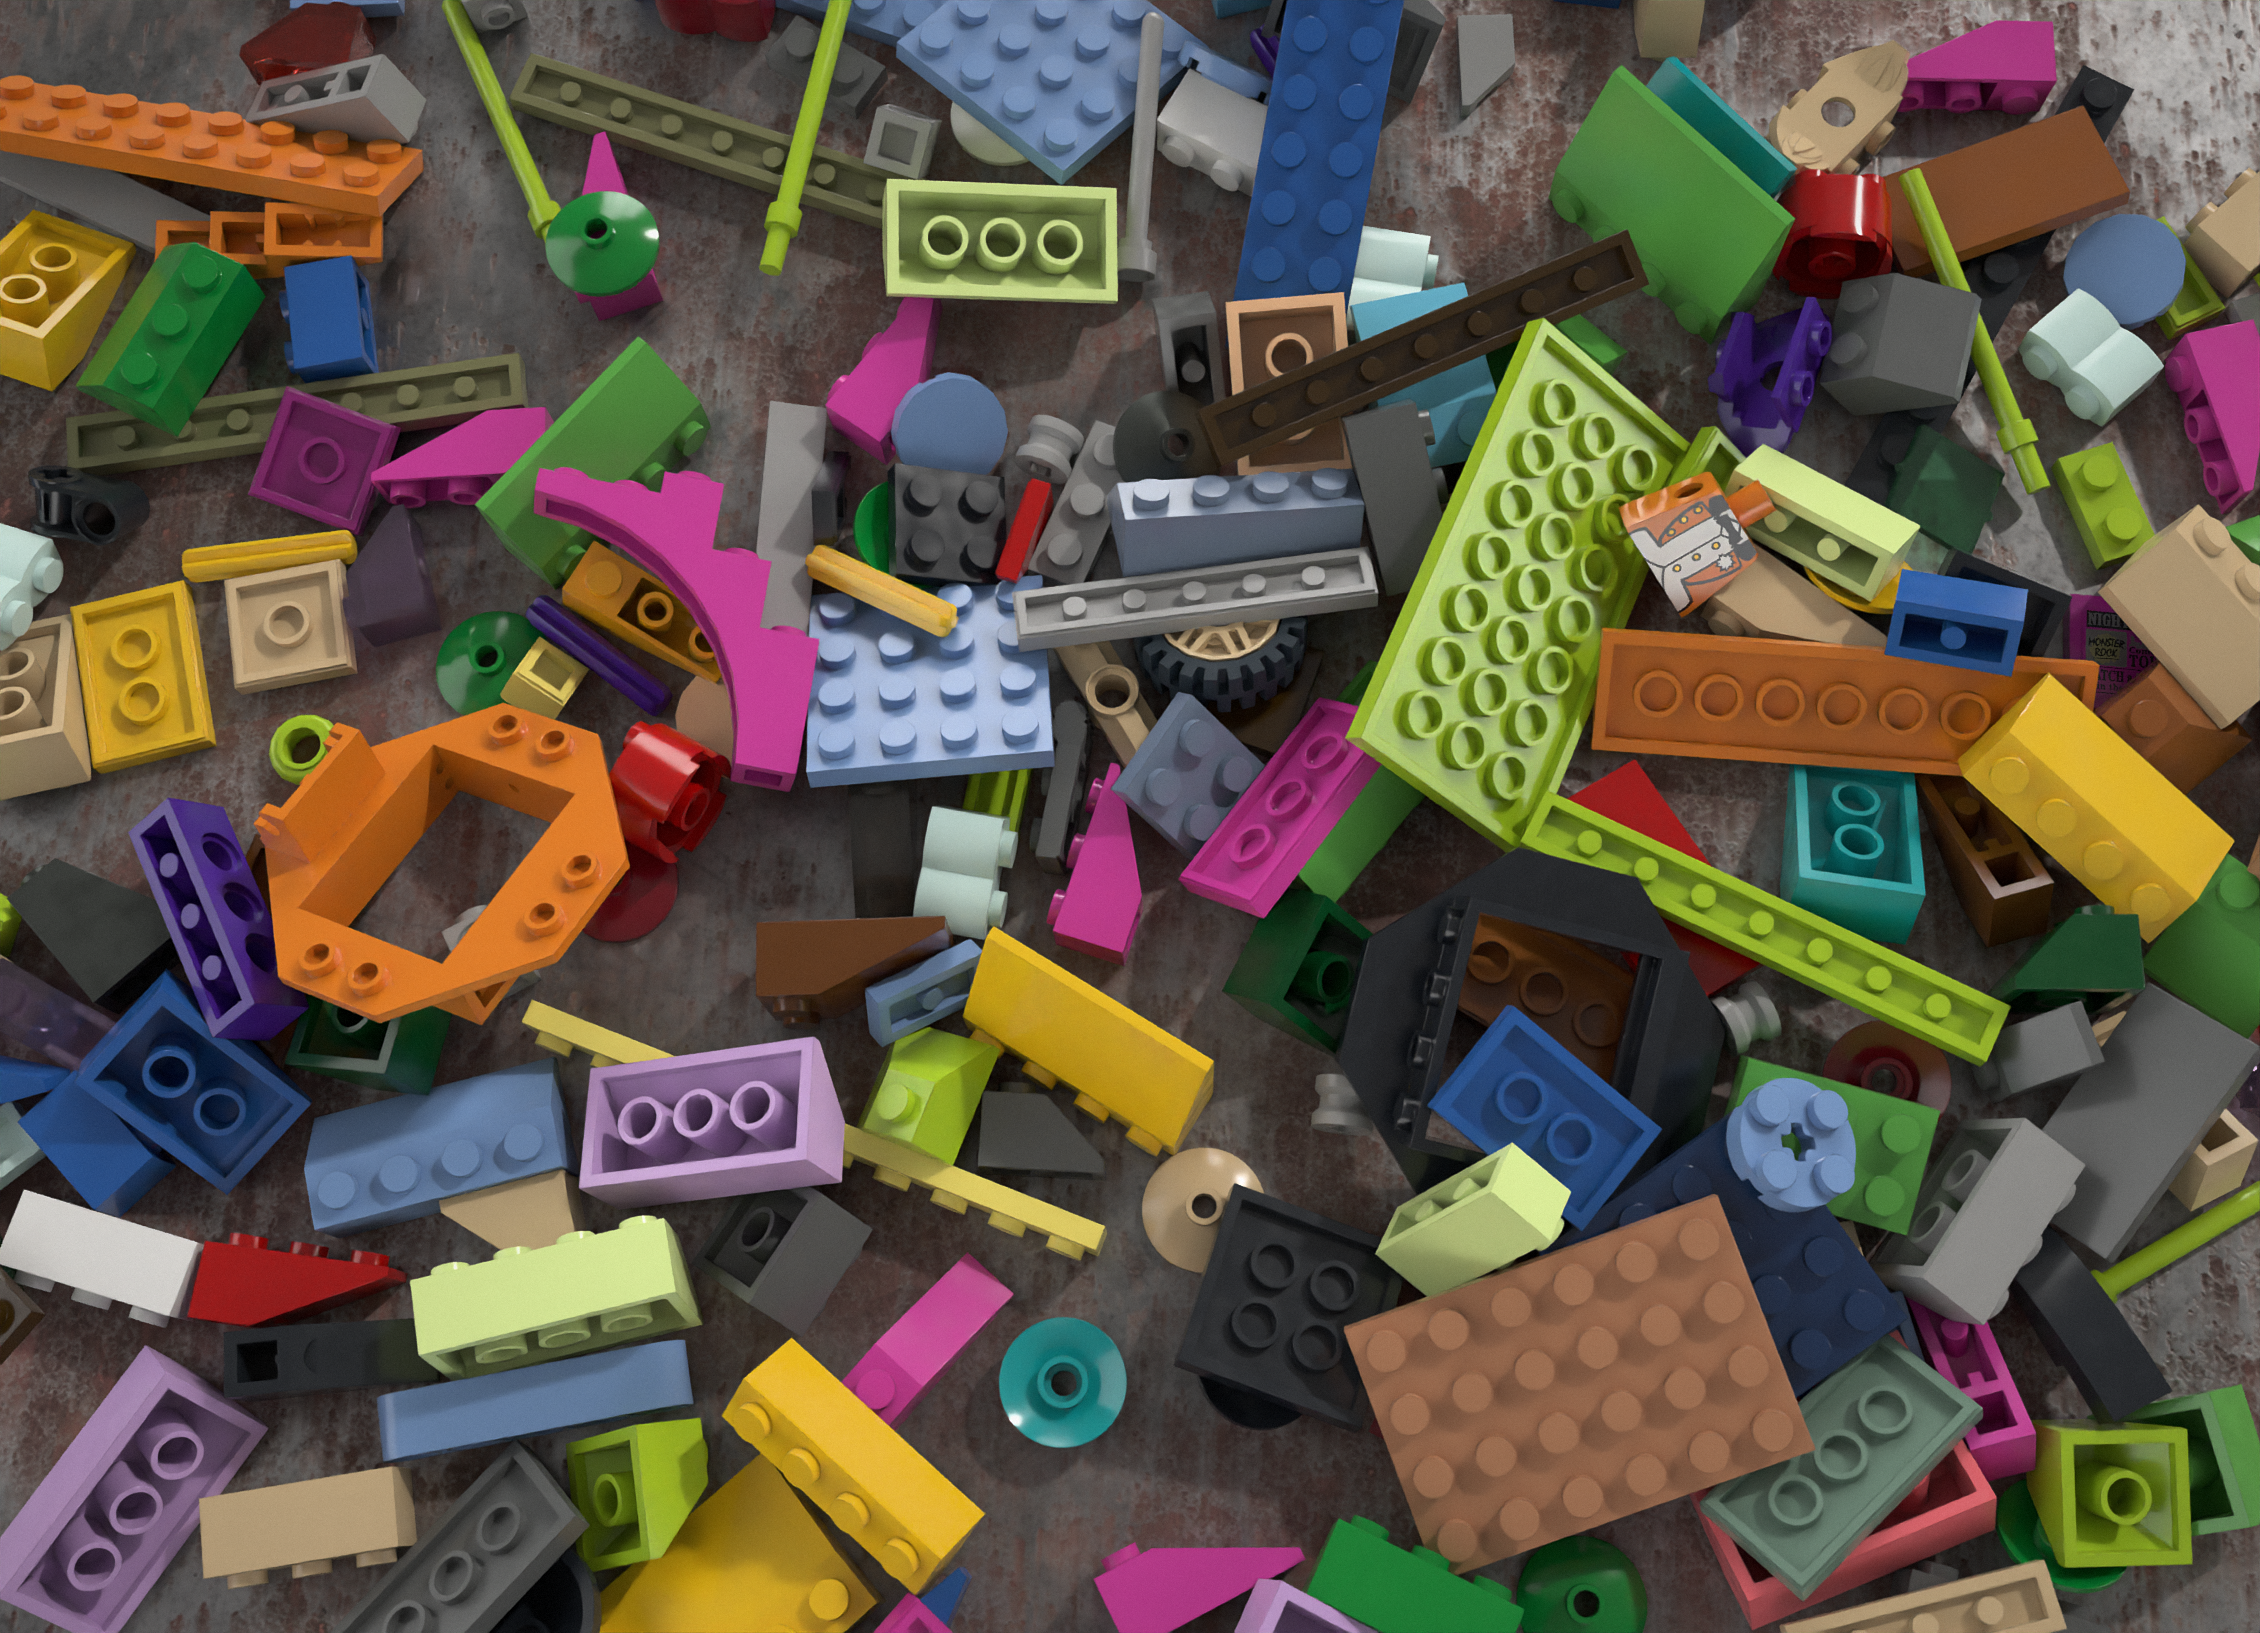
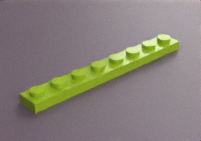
M1546 790L1520 841V848L1637 877L1661 917L1979 1067L1987 1062L2011 1006L1549 790Z

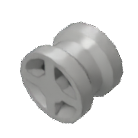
M1035 415L1032 417L1027 428L1030 438L1027 444L1019 447L1014 461L1022 471L1038 480L1051 484H1064L1072 470L1069 460L1072 455L1079 453L1084 437L1078 429L1061 419L1048 415Z
M1751 980L1742 984L1738 988L1737 994L1729 998L1719 995L1710 999L1726 1027L1723 1047L1730 1055L1736 1057L1749 1049L1750 1043L1759 1038L1770 1041L1781 1035L1782 1027L1777 1011L1770 997L1758 982Z
M1317 1075L1315 1091L1320 1096L1319 1108L1312 1113L1311 1127L1323 1132L1359 1136L1372 1134L1373 1122L1345 1075Z

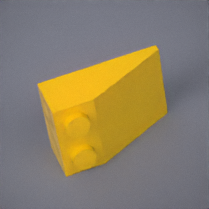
M34 209L0 241V374L52 392L83 360L136 254L135 243Z

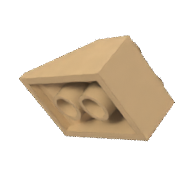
M71 614L31 622L29 629L24 635L18 637L5 650H0V800H8L13 797L55 788H64L88 782L91 779L92 758Z

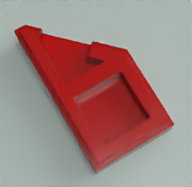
M1034 478L1031 479V482L1028 481L995 572L997 578L1017 584L1027 571L1034 551L1054 509L1051 483Z

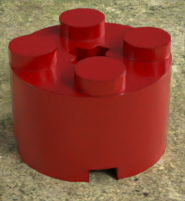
M1808 169L1796 174L1793 178V185L1786 189L1776 201L1795 218L1773 267V274L1779 281L1780 276L1784 277L1789 281V290L1804 297L1839 299L1843 281L1889 274L1892 268V200L1886 191L1885 179L1876 174H1863L1860 176L1826 174L1818 169Z
M643 721L635 723L625 736L623 752L609 772L621 829L625 837L624 840L666 863L679 861L674 853L682 847L690 852L695 850L706 838L723 809L727 795L720 792L718 788L721 774L730 779L731 764L728 758L666 724L657 723L650 726Z

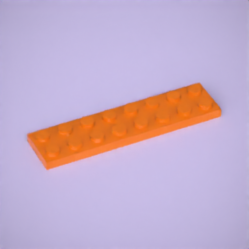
M9 76L0 80V151L380 217L424 171L422 150L403 147L399 142L391 139H377L364 143L348 140V135L339 130H323L312 134L296 131L295 126L287 121H270L260 125L248 123L240 114L234 112L206 113L190 110L189 106L182 103H165L160 105L138 101L135 96L130 94H112L108 96L86 92L83 87L78 85H60L56 87L34 83L31 78L26 76Z
M1601 627L1590 747L1591 750L1962 776L1958 759L2048 672L2093 712L2100 665L2088 660L2016 656L2012 676L2010 677L1884 655L1886 647Z

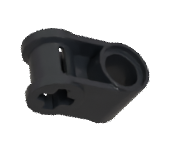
M60 465L40 466L28 472L29 484L35 487L36 515L30 518V529L35 534L47 537H64L94 545H108L144 525L149 518L150 505L146 494L138 485L128 480L85 473L73 467Z

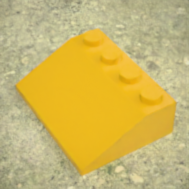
M992 927L986 936L962 1016L967 1028L973 1032L969 1039L991 1044L999 1048L1000 1052L997 1059H1000L1003 1053L1006 1052L1024 1063L1025 1065L1020 1072L1042 1088L1052 1091L1055 1085L1058 1084L1076 1095L1077 1097L1073 1105L1090 1118L1104 1124L1109 1116L1129 1128V1131L1125 1137L1145 1152L1157 1156L1160 1150L1163 1149L1172 1156L1176 1155L1213 1095L1214 1060L996 927Z
M760 1453L686 1518L662 1558L634 1563L600 1593L602 1617L599 1633H851L884 1604L886 1600L798 1490L771 1461Z

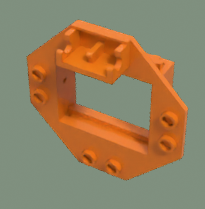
M501 703L372 747L369 746L359 729L337 722L329 731L330 735L323 742L328 754L310 774L308 773L301 780L298 789L281 808L267 803L259 812L260 816L253 823L261 835L260 840L265 846L278 977L287 986L378 1023L434 1006L483 1025L520 975L555 964L560 960L630 867L624 842L625 837L621 829L602 741L596 733L506 703ZM458 791L552 823L442 964L348 927Z

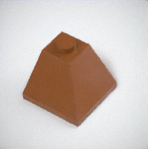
M2158 659L2153 661L2093 711L2096 716L2184 795H2187L2253 740L2237 720L2220 729Z

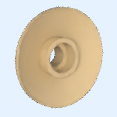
M1193 1148L1177 1153L1158 1167L1150 1178L1144 1192L1142 1217L1144 1228L1151 1244L1164 1259L1183 1270L1203 1273L1229 1190L1233 1184L1236 1183L1264 1194L1257 1176L1248 1165L1238 1157L1223 1150ZM1200 1196H1208L1216 1203L1217 1209L1209 1218H1200L1192 1210L1193 1202Z

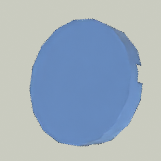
M1185 40L1178 55L1181 65L1189 68L1195 59L1199 61L1196 70L1201 72V76L1249 99L1251 96L1257 99L1260 91L1265 92L1267 96L1264 104L1268 106L1273 82L1272 78L1203 45Z
M2118 214L2095 222L2077 236L2066 255L2063 285L2067 297L2077 289L2087 292L2110 311L2120 327L2131 330L2144 326V323L2152 321L2157 316L2160 317L2172 307L2183 288L2186 259L2179 239L2165 224L2145 215Z
M950 372L934 375L936 378L930 379L924 384L919 382L909 389L895 409L891 428L893 445L902 464L983 475L990 473L1003 454L1008 434L1005 411L994 393L969 375Z

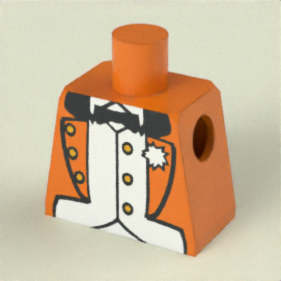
M1711 472L1701 473L1619 507L1627 532L1681 618L1691 613L1756 561L1759 554L1746 528L1776 511L1758 479L1726 497Z

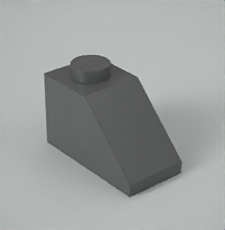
M1203 291L1152 299L1164 390L1187 394L1198 400L1205 407L1225 399L1217 317L1209 292Z
M2081 1001L2001 1029L1987 1062L1981 1067L1971 1063V1068L1978 1086L1983 1091L1988 1090L1992 1103L1997 1104L2062 1085L2104 1063L2105 1060Z
M1002 1082L998 1085V1091H983L978 1167L983 1175L1106 1181L1107 1168L1103 1157L1046 1094L1035 1093V1085L1021 1082Z

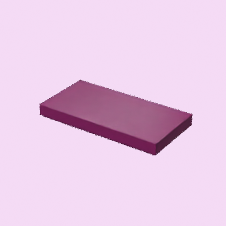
M1322 697L1317 699L1180 875L1178 880L1189 892L1257 917L1265 918L1382 765L1345 739L1359 706Z

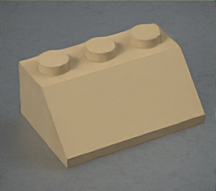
M2198 504L2147 540L2098 593L2220 729H2223L2260 700V566L2252 563L2233 543L2226 527L2219 520L2210 517Z

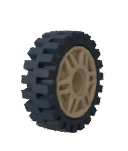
M1308 616L1261 620L1251 623L1236 622L1226 626L1199 627L1196 630L1193 628L1180 632L1134 637L1132 639L1137 662L1139 661L1140 671L1145 679L1151 678L1155 690L1161 695L1169 690L1171 701L1178 692L1191 694L1206 709L1209 701H1217L1218 712H1231V700L1235 699L1239 700L1242 709L1255 706L1257 692L1265 701L1269 700L1277 694V684L1286 688L1293 680L1294 670H1300L1304 661V652H1306Z

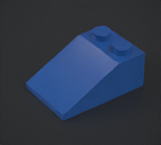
M167 969L82 1060L74 1080L76 1085L226 1195L230 1193L312 1103V1099L251 1040L213 1038L193 989Z

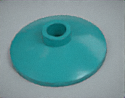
M1069 1317L1043 1320L1023 1331L1007 1350L999 1375L1000 1397L1010 1421L1029 1439L1053 1448L1077 1447L1101 1436L1118 1417L1124 1404L1127 1390V1375L1124 1361L1111 1338L1095 1325L1084 1320ZM1060 1372H1070L1076 1378V1388L1070 1395L1060 1396L1053 1390V1379Z

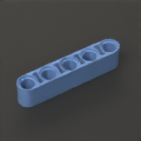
M685 1340L650 1343L414 1388L377 1397L383 1463L422 1459L510 1442L515 1439L521 1440L657 1414L693 1405Z

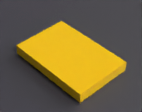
M185 580L70 607L93 769L104 774L217 746L192 587Z

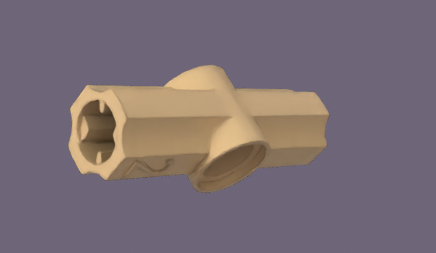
M1109 641L1052 648L1084 700L1091 721L1097 728L1101 729L1125 769L1158 722L1139 691L1136 676L1123 665ZM1109 690H1120L1129 697L1127 702L1116 708H1107L1101 705L1098 699L1104 692Z

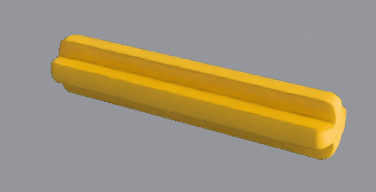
M339 530L191 548L182 553V570L184 576L190 582L198 583L239 578L340 559L344 565L352 564L357 560V544L355 537L350 531Z
M817 545L812 554H808L805 564L808 566L807 573L810 577L940 638L947 637L952 628L957 626L959 618L956 616L957 608L955 605L830 547Z

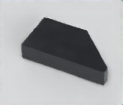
M829 451L811 490L814 545L834 546L835 542H838L846 522L847 498L845 497L844 480L851 468L849 452Z

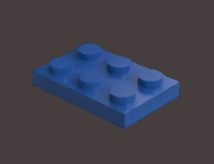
M1507 1005L1427 1105L1487 1156L1514 1143L1571 1191L1561 1217L1580 1231L1584 1230L1662 1130L1512 1005Z

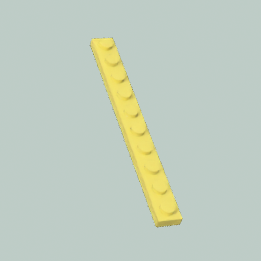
M531 1000L522 1020L523 1024L538 1034L535 1040L536 1045L568 1058L573 1048L594 1057L590 1066L593 1068L675 1057L535 1000ZM845 1123L843 1168L850 1169L853 1160L876 1168L872 1178L890 1187L907 1192L912 1182L932 1190L933 1193L930 1201L953 1212L964 1215L969 1205L990 1213L991 1216L987 1224L1011 1235L1022 1238L1027 1228L1048 1236L1049 1239L1046 1247L1066 1257L1081 1261L1084 1251L1099 1256L1107 1236V1230L1104 1225Z

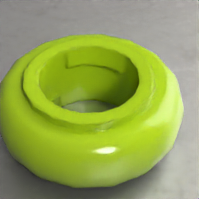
M299 715L288 719L277 728L270 741L269 757L273 769L282 779L295 785H300L301 780L308 773L310 774L328 754L323 742L330 735L329 731L334 725L329 720L317 715ZM310 736L319 737L320 750L317 755L309 762L303 764L294 763L292 756L297 743Z

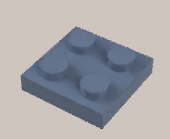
M1178 692L1111 790L1183 856L1193 860L1264 769L1265 765L1191 694Z

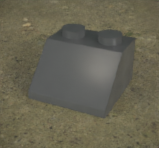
M1898 273L1843 281L1832 327L1831 345L1825 357L1820 384L1853 416L1960 403L1982 299L1976 293Z
M810 1186L737 1195L691 1264L798 1336L803 1337L811 1323L823 1312L828 1297L847 1268L858 1259L862 1246L873 1229Z

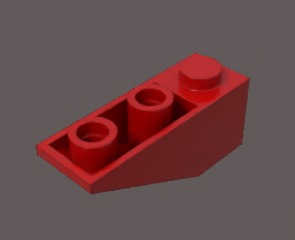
M230 1233L228 1244L205 1241L187 1317L254 1329L286 1326L406 1283L408 1273L388 1267L390 1256L352 1250L350 1261L327 1258L329 1247L291 1241L289 1253L267 1250L269 1241L267 1238Z

